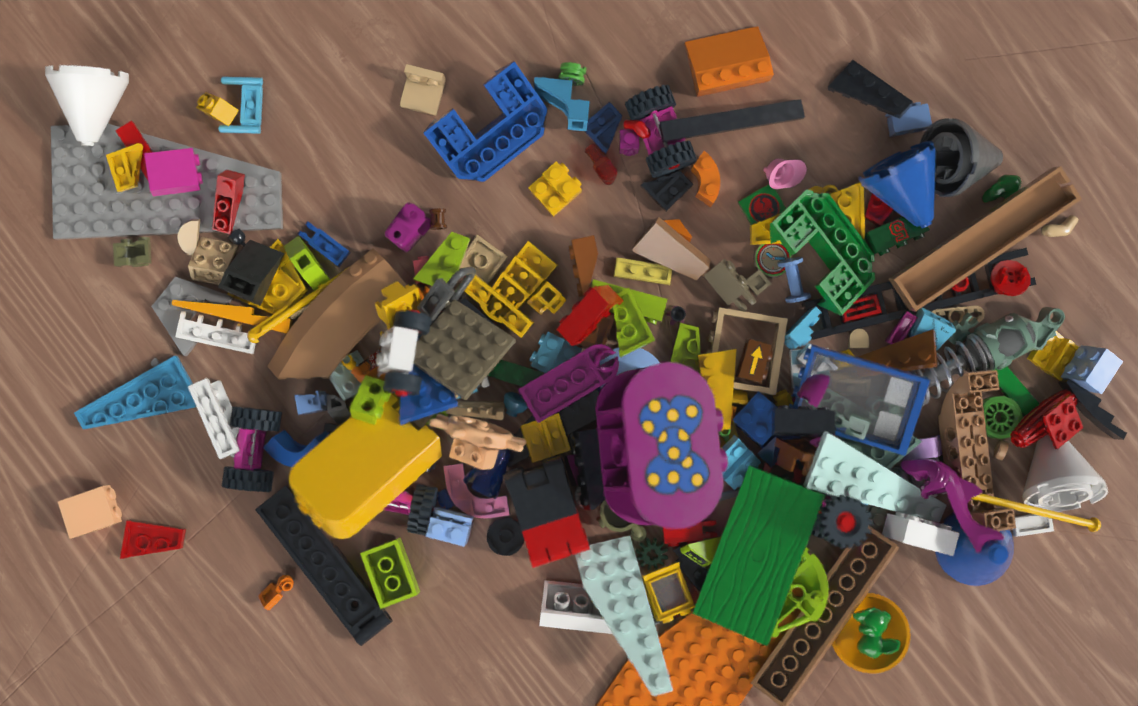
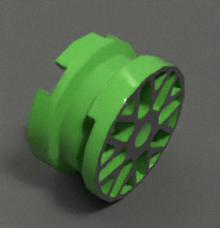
M572 62L561 64V73L558 79L572 80V86L584 85L585 78L583 76L586 75V67L581 68L580 64Z

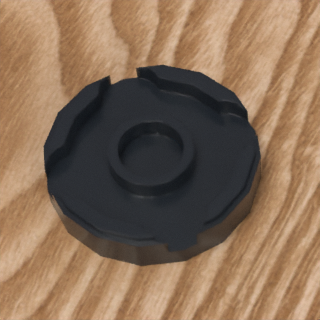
M502 517L495 520L489 526L487 543L494 553L510 556L522 548L524 537L517 520L510 517Z

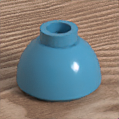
M515 392L505 393L504 405L507 409L506 414L509 416L517 417V414L524 412L528 408L521 394Z

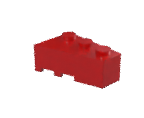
M609 285L590 287L584 293L585 297L582 301H578L571 308L573 311L560 320L559 323L561 325L556 330L572 346L580 344L597 328L596 325L604 316L607 318L610 315L609 310L615 304L620 305L623 302V299Z

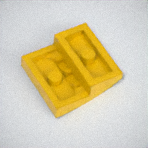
M1055 331L1057 336L1049 339L1042 350H1032L1027 359L1053 378L1062 381L1063 378L1061 376L1064 369L1071 362L1079 347L1073 341L1064 338Z
M559 413L551 415L540 423L534 421L520 426L523 437L527 442L526 446L532 463L571 450Z

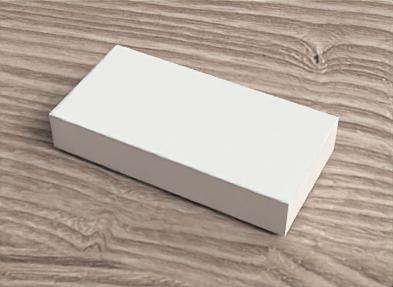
M1035 514L1015 516L1016 528L1012 529L1013 536L1015 537L1054 531L1052 518Z

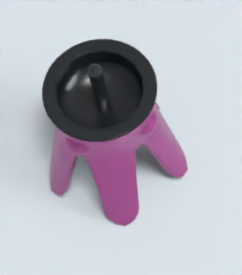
M673 306V309L668 311L666 316H670L671 325H674L676 322L684 323L686 311L680 306Z

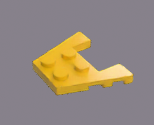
M277 239L270 248L284 253V256L261 306L233 294H227L270 314H275L286 305L289 308L297 303L308 289L296 267L289 259L283 243Z

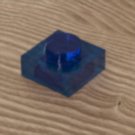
M447 488L438 492L439 497H437V500L442 508L445 506L446 509H449L455 505L448 494Z

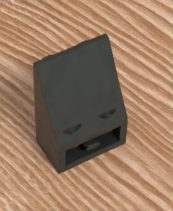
M249 240L226 269L218 288L261 306L284 253Z

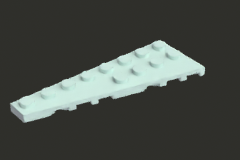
M825 431L803 486L811 490L835 496L846 495L854 497L865 504L935 522H940L946 508V504L929 495V499H924L921 497L920 488Z

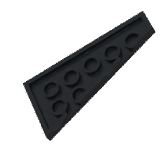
M598 389L593 390L555 413L560 415L566 436L596 420ZM532 415L524 424L536 421L534 416ZM520 428L513 436L524 439ZM526 445L523 446L521 452L510 448L499 450L507 467H511L529 457Z

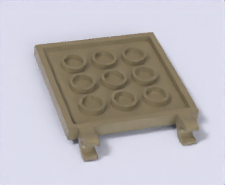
M454 299L451 303L448 301L443 307V313L430 326L429 334L422 335L416 342L413 365L466 401L516 341L515 338Z

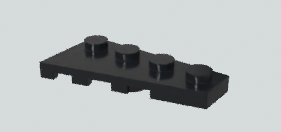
M852 60L828 86V90L831 92L836 91L846 98L850 99L851 97L860 101L861 104L876 107L877 110L899 119L913 105L912 100L855 60Z

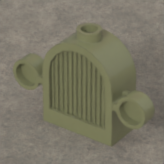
M606 499L601 503L600 516L596 518L601 528L607 527L615 532H624L631 529V537L638 542L646 538L644 527L625 521L617 516L608 506Z

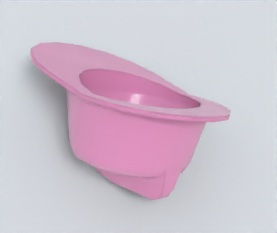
M775 159L768 167H764L763 170L769 180L770 187L780 189L798 185L804 179L807 167L801 160Z

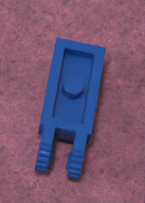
M307 221L305 225L310 230L316 232L314 236L310 238L303 231H299L298 234L308 241V244L340 267L351 252L320 228L317 229Z

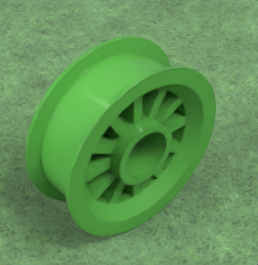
M993 396L983 400L987 437L999 439L1011 437L1010 433L1022 420V412L1019 405L1011 398L1005 396ZM997 413L1001 415L1000 422L996 421L995 416Z

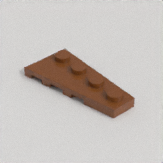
M932 329L858 356V358L903 371L937 367L935 331ZM856 366L858 377L884 374Z

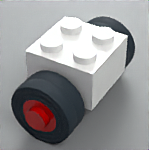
M416 310L397 311L393 327L381 335L379 344L382 346L381 354L379 353L377 356L376 365L379 366L378 371L386 372L384 390L401 397L419 395L422 379L416 375L408 374V372L412 371L417 335L429 334L430 316Z

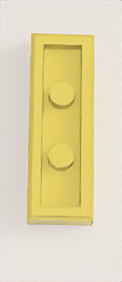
M616 257L613 277L670 285L672 269L661 264Z

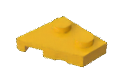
M137 143L106 155L117 192H124L138 187L143 150L142 144Z

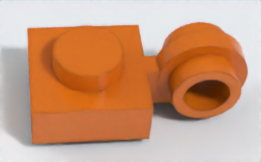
M282 575L278 579L277 584L271 582L258 595L265 609L270 610L283 597L281 591L292 589L294 584L292 577Z

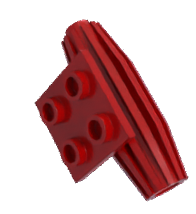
M1065 389L1042 401L1025 415L1010 433L1012 444L1016 447L1025 448L1049 434L1054 449H1059L1083 428L1075 407L1078 403L1075 395L1070 390Z

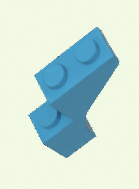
M534 77V90L541 99L565 113L568 119V130L587 131L590 101L571 99L572 80Z

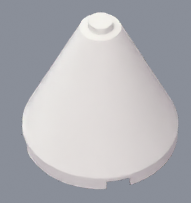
M59 65V71H55L53 66H46L45 76L76 140L80 141L83 146H94V143H97L129 83V74L118 71V76H115V73L110 72V69Z
M1049 434L1037 441L1022 495L1024 504L1060 512L1081 508L1080 503L1087 500L1094 504L1108 494L1106 482L1069 441L1059 449H1054Z

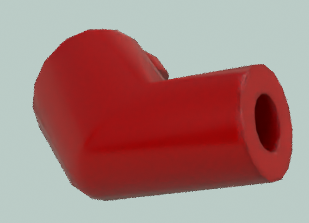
M627 119L624 121V129L634 130L640 138L645 139L651 136V130L643 121Z

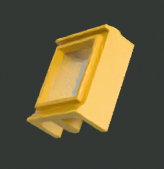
M679 562L659 568L647 575H641L656 621L667 623L674 620L673 616L677 614L684 616L691 613V609L695 605L680 569Z

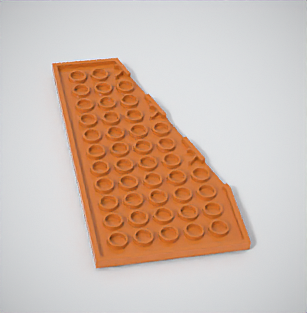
M796 587L793 589V594L797 597H802L803 590ZM796 608L778 624V627L793 622L801 610ZM692 611L658 636L671 681L672 692L652 696L634 665L627 659L595 706H739L752 688L753 684L751 682L789 629L780 632L777 637H772L768 646H765L693 614Z

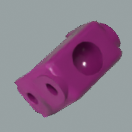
M408 202L388 226L385 236L401 250L409 252L428 232L431 220L415 204Z

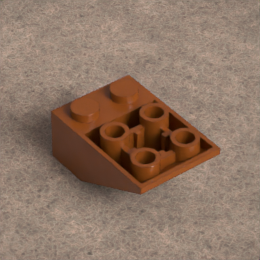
M594 235L571 240V245L568 246L570 259L575 261V264L572 265L574 278L579 279V283L576 286L578 296L582 298L585 297L584 293L590 288L598 259Z

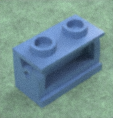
M921 102L913 103L900 119L889 114L885 115L888 117L887 123L890 137L926 131L932 124L928 104L921 105Z
M317 390L316 395H294L298 414L307 415L327 411L326 395L329 394H326V391Z

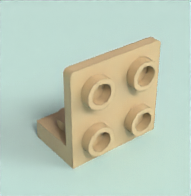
M406 64L404 72L407 79L400 107L436 116L446 81L444 74Z
M201 237L188 264L191 279L219 285L226 269L232 263L238 245Z

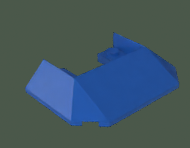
M515 61L494 71L496 74L483 84L503 113L473 136L453 108L438 120L434 118L423 132L458 179L485 182L544 135L547 107Z

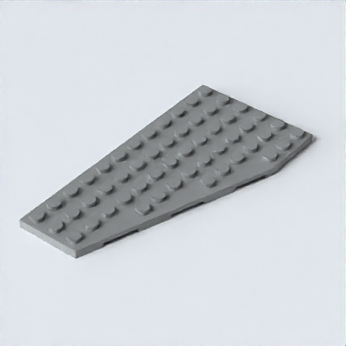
M107 124L99 141L94 143V146H83L80 141L76 140L70 125L51 126L53 239L178 234L179 229L192 219H200L199 233L219 232L212 230L217 175L226 169L245 174L243 194L232 232L239 228L242 231L283 229L282 180L279 171L141 133L153 152L193 148L195 154H199L200 165L197 166L198 172L202 173L203 184H200L201 190L153 196L150 192L149 182L140 170L138 187L124 192H117L106 155L126 148L115 131L120 127Z

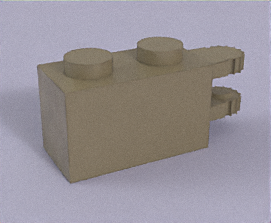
M724 259L706 273L704 277L727 305L734 302L740 311L745 312L747 307L739 296L743 295L752 305L756 303V300L748 291L747 280L742 275L739 276L737 274L736 268L731 261Z

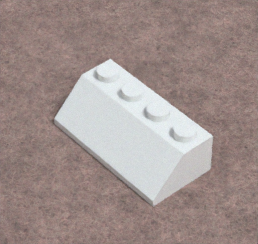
M545 580L540 626L612 634L582 584Z

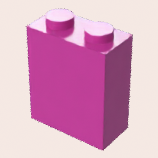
M193 148L144 153L149 188L153 196L201 190L200 184H203L202 173L198 172L197 166L200 165L199 154H195Z

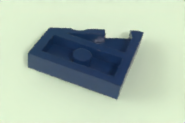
M611 102L607 103L588 120L587 131H584L605 155L610 148L622 115Z

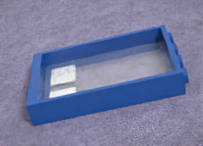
M812 344L810 349L807 348L804 359L807 360L806 365L800 368L798 378H801L799 386L795 385L792 396L795 397L794 404H789V409H797L799 406H807L811 410H817L818 407H828L829 410H835V416L839 412L850 419L852 413L870 419L871 421L864 440L845 434V427H835V435L906 456L930 379ZM816 374L830 376L829 384L817 408L797 395L807 378ZM835 417V422L841 423L842 419Z

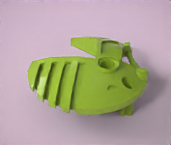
M807 547L772 637H777L780 632L794 626H800L809 621H817L826 607L829 592L827 575L814 553L812 555L807 553L809 551ZM796 587L801 588L803 596H795L793 589ZM796 608H799L805 614V616L795 619L791 623L778 627V624Z

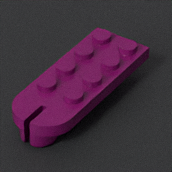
M602 344L590 346L519 388L518 391L537 423H540L615 377L619 369L618 356L602 365L600 361L616 352Z

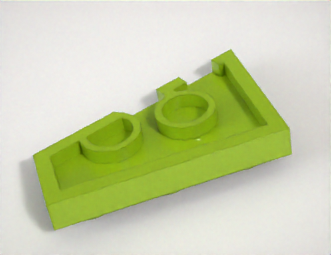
M451 232L413 279L429 286H433L439 278H442L447 283L452 275L459 270L470 238Z
M680 323L670 362L685 365L700 374L697 357L701 355L699 327Z

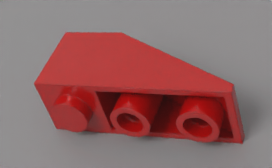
M226 169L217 175L212 230L227 234L232 233L243 194L245 174Z

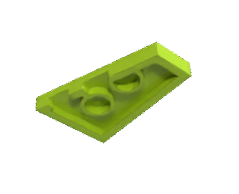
M630 288L618 293L623 302L620 305L615 304L613 306L620 358L655 341Z

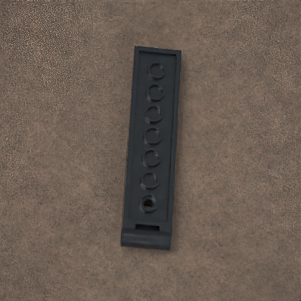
M285 485L255 510L353 636L357 644L363 646L392 623L393 620L385 608L380 609L375 594L337 545L334 546L321 527L318 528L312 522V517L308 513L305 515L299 509L294 492L288 485ZM353 601L358 603V607L353 605Z

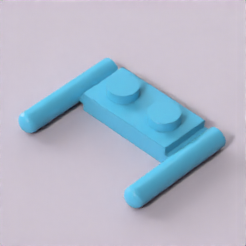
M222 77V84L242 85L241 126L220 125L218 127L219 132L260 134L263 78Z

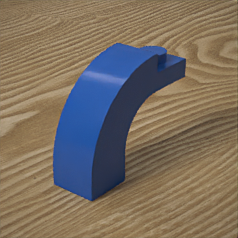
M283 430L273 436L263 448L279 463L293 467L330 434L324 431L315 437L309 445H302Z

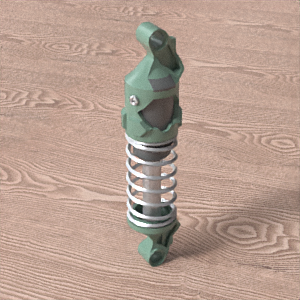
M1044 307L1040 310L1036 321L1016 313H1010L990 324L984 323L976 327L973 333L967 335V340L964 344L956 341V354L951 348L945 347L944 353L948 361L945 362L942 356L936 353L938 358L937 367H932L930 370L925 368V373L923 374L920 369L916 370L918 375L930 379L926 400L924 398L922 406L928 404L930 396L936 399L940 397L941 391L947 393L955 383L952 381V376L958 374L960 377L963 376V370L969 373L992 371L995 369L1001 370L1011 365L1014 359L1032 350H1042L1049 339L1057 336L1055 331L1065 319L1064 312L1058 308ZM946 379L949 382V389H944L940 382ZM935 385L938 388V394H932L929 388ZM873 395L866 400V409L879 416L880 411L903 416L906 406L902 407L885 402V397ZM880 402L879 408L875 410L874 405Z

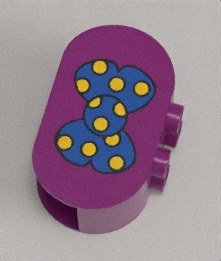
M672 362L625 371L609 380L600 390L596 400V421L603 489L608 506L623 520L639 525H658L677 529L690 527L701 522L714 510L720 499L723 488L722 472H725L728 466L727 454L723 448H720L718 432L723 428V415L719 408H715V399L709 385L695 370Z

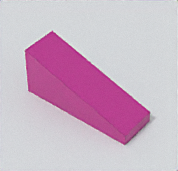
M906 311L885 342L891 345L904 340L918 317Z

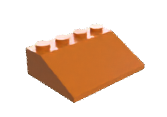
M758 26L686 41L684 43L697 97L769 82L774 75L770 56Z

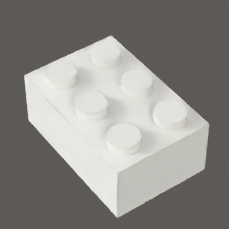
M896 512L895 515L887 513L882 535L906 544L954 556L959 533L951 531V526Z

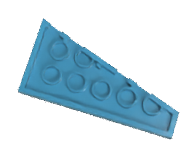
M173 356L79 409L74 414L82 429H90L195 408L197 406L188 388L193 383L179 357Z

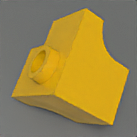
M544 281L526 303L539 315L546 309L555 314L566 302V299L548 281Z

